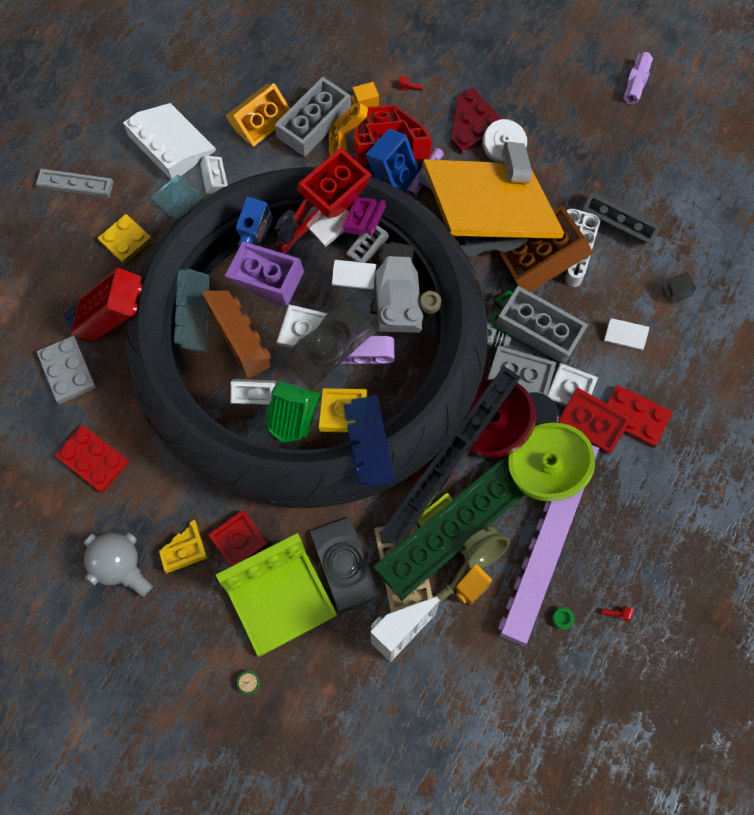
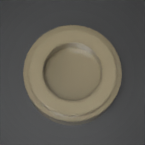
M427 291L421 295L420 308L424 312L435 313L440 309L441 297L438 293Z

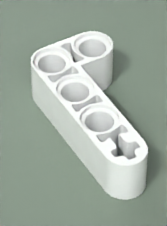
M568 209L567 212L592 249L600 224L599 218L591 213ZM590 256L567 269L565 281L569 286L577 287L582 283ZM575 270H578L577 275H574Z

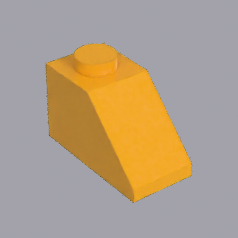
M476 564L456 586L457 598L465 604L467 602L471 606L488 589L492 579Z

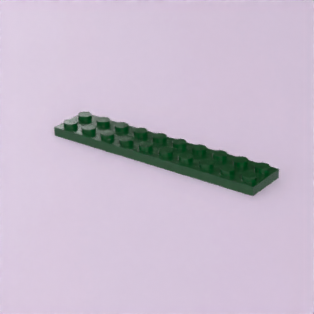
M509 455L501 459L373 567L401 601L406 599L461 551V548L464 549V543L480 530H486L526 495L516 486L509 470Z

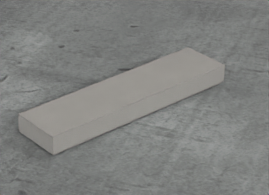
M40 169L35 185L37 188L109 198L114 181L112 178Z

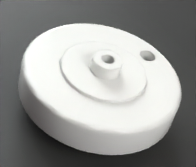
M500 119L491 123L482 138V145L486 155L496 163H504L502 151L506 141L524 143L527 147V136L523 128L518 123L509 119Z

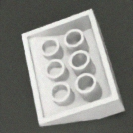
M171 103L137 112L123 122L128 136L172 182L201 162L204 155L209 156L216 151V148Z
M434 597L387 614L384 618L378 617L371 625L372 645L391 662L435 616L440 600Z

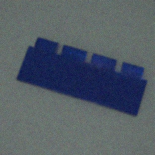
M378 396L351 399V403L343 405L346 421L355 420V423L347 424L350 443L359 442V444L351 446L354 464L364 465L355 468L358 484L367 483L368 487L395 483Z

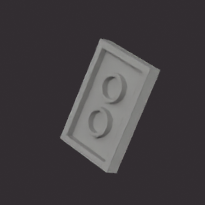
M75 336L36 351L58 404L96 388Z
M498 345L488 380L494 379L501 368L505 366L521 377L518 383L528 393L538 392L547 395L556 362Z

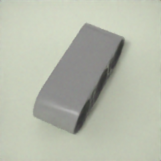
M506 141L503 145L502 156L508 181L529 184L532 170L525 144Z

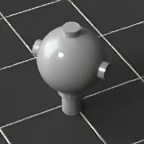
M128 532L125 535L105 533L98 537L92 534L83 543L87 546L84 554V565L88 573L84 578L92 586H95L97 583L103 585L122 583L125 587L128 586L134 589L142 597L153 588L152 584L140 573L141 570L136 567L138 555L134 544L137 540L132 534Z

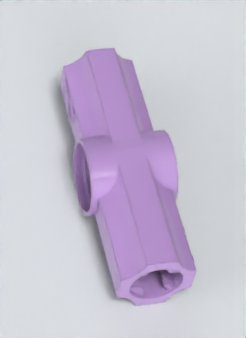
M648 52L638 54L634 68L631 70L627 82L628 86L623 98L627 104H638L653 60V57Z

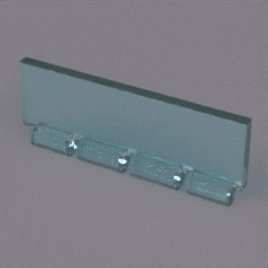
M191 269L178 270L177 286L179 287L177 288L176 305L178 307H176L175 324L178 326L175 327L174 342L182 344V348L206 353L208 308L202 292L209 291L210 275Z

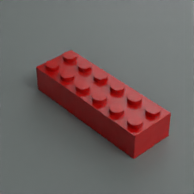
M116 268L81 296L70 335L94 342L131 316H134L137 310L136 297L139 296L142 289V284H140L141 276Z

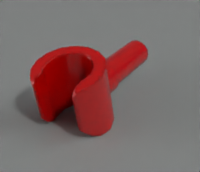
M406 76L399 77L398 85L400 90L405 91L408 88L423 91V86L409 83Z
M623 606L621 612L602 609L601 614L616 616L623 621H630L634 609Z

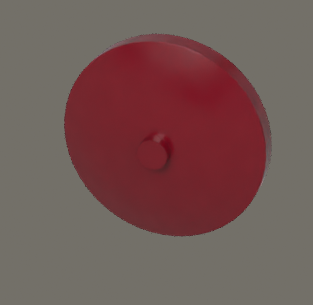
M489 379L480 383L476 397L469 409V412L475 406V404L483 395L488 386L491 384L493 379ZM518 383L497 411V415L470 450L471 452L485 458H500L514 453L528 441L535 428L537 413L531 395L522 385Z

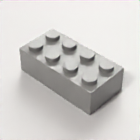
M322 77L275 124L277 138L305 157L329 133L332 123L351 107V95Z
M517 286L499 315L495 326L565 365L588 324Z

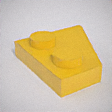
M195 520L189 523L190 526L182 534L178 533L170 544H167L159 551L166 574L207 559Z

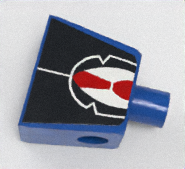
M247 196L236 225V230L240 236L237 245L239 248L242 242L261 244L273 220L266 202Z

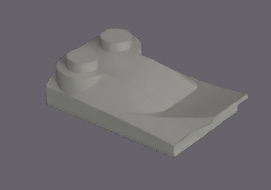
M388 256L375 273L378 331L420 333L422 330L423 314L420 308L418 272L410 257Z

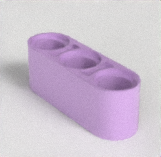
M389 336L332 338L331 360L339 364L392 363L394 361V338Z

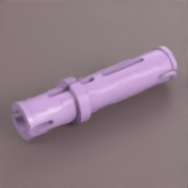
M434 148L428 160H440L444 156L443 151L439 148ZM423 166L406 190V194L412 198L417 197V194L424 185L417 179L424 170Z

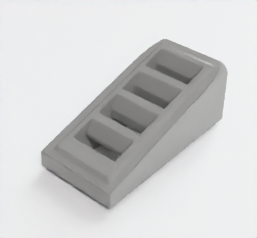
M377 225L374 231L379 236L377 239L369 236L368 233L360 235L346 255L356 262L366 263L387 240L389 235ZM368 238L374 243L373 245H370L365 240ZM360 245H365L367 248H369V250L365 251L360 247ZM358 250L364 255L363 258L359 257L354 252Z

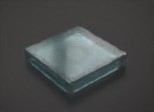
M179 174L151 196V200L175 222L191 207L204 199L203 195Z

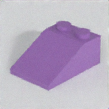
M242 242L225 278L268 301L288 306L304 270L299 258Z

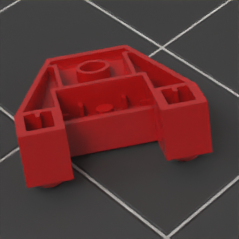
M396 105L367 107V116L356 126L354 133V158L361 166L370 165L366 153L388 129L406 134L415 160L430 158L432 137L424 126Z

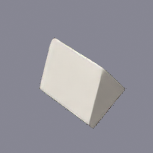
M204 155L200 162L205 191L207 194H210L227 186L222 158Z
M335 260L332 286L374 290L376 264Z
M611 318L607 324L604 342L644 350L649 327Z
M233 379L231 381V403L269 404L276 381Z

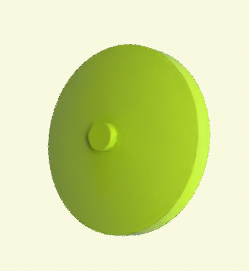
M545 423L535 426L528 441L520 449L509 455V470L516 486L526 495L541 501H560L574 496L589 483L595 469L594 450L588 438L578 429L562 423Z

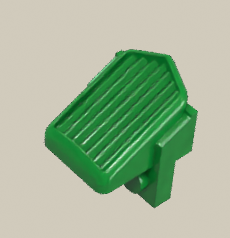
M279 381L278 385L273 388L271 400L266 411L264 426H267L268 432L281 443L297 441L302 437L306 438L312 425L313 415L320 401L321 393Z

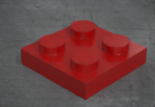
M244 510L209 534V537L230 567L254 556L268 546V543Z

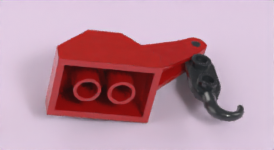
M339 148L298 184L297 191L305 199L296 214L294 211L288 210L278 220L275 228L277 230L280 229L277 234L278 241L275 244V248L285 254L323 215L331 218L342 214L368 184L372 174L342 148ZM313 206H315L317 209H316V210L308 217V219L297 229V227L300 225V223H301V222L303 221V219L306 217V215H307L308 212L311 210V208H312Z

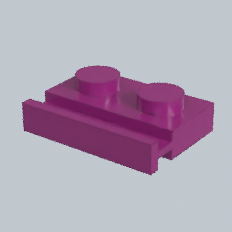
M357 197L342 226L344 232L360 235L368 233L369 236H372L386 207L385 201L376 202V199Z

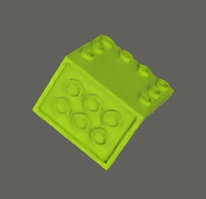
M298 533L216 574L219 583L229 594L258 657L337 616L305 552Z

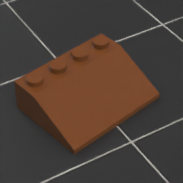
M563 205L553 211L564 231L561 239L528 238V242L506 253L499 251L517 284L529 292L593 254L586 238Z

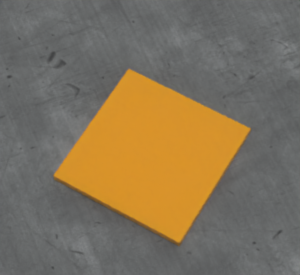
M423 160L422 166L446 227L453 236L560 239L563 237L564 231L533 170L529 184H521L508 181L504 163Z

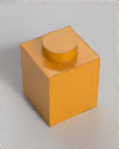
M374 82L353 87V95H351L352 105L359 102L367 107L379 106V95Z

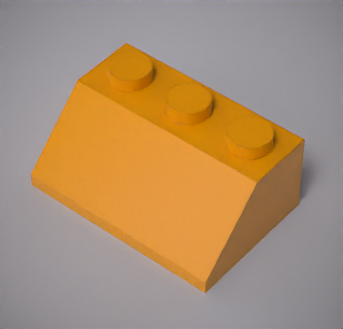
M275 83L265 84L225 116L234 130L254 147L276 130L275 124L290 110V107Z

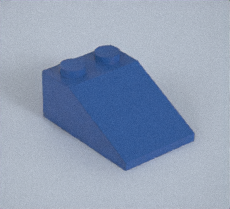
M388 129L366 153L370 167L382 182L406 193V190L419 172L406 134Z

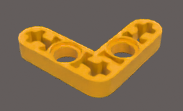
M356 102L332 123L329 129L330 156L339 148L347 152L346 135L366 118L368 113L366 105Z

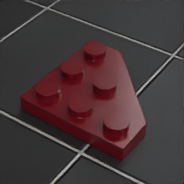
M474 87L458 95L451 143L461 154L482 143L483 135L488 126L494 121L502 119Z

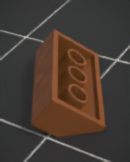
M229 291L202 292L209 313L247 379L270 368L269 359H271V355L266 347L262 348L259 344L261 338L257 331H252L249 327L251 321L247 314H242L239 310L242 307L237 297L232 298Z

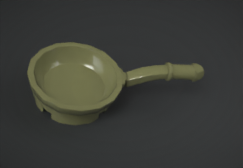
M488 527L490 531L486 532L483 529L471 536L464 543L466 549L461 548V553L465 558L463 566L459 569L450 585L447 584L433 598L437 597L440 600V604L449 595L454 594L456 586L465 577L467 571H470L476 564L482 569L496 561L509 547V538L506 535L500 534L495 527Z

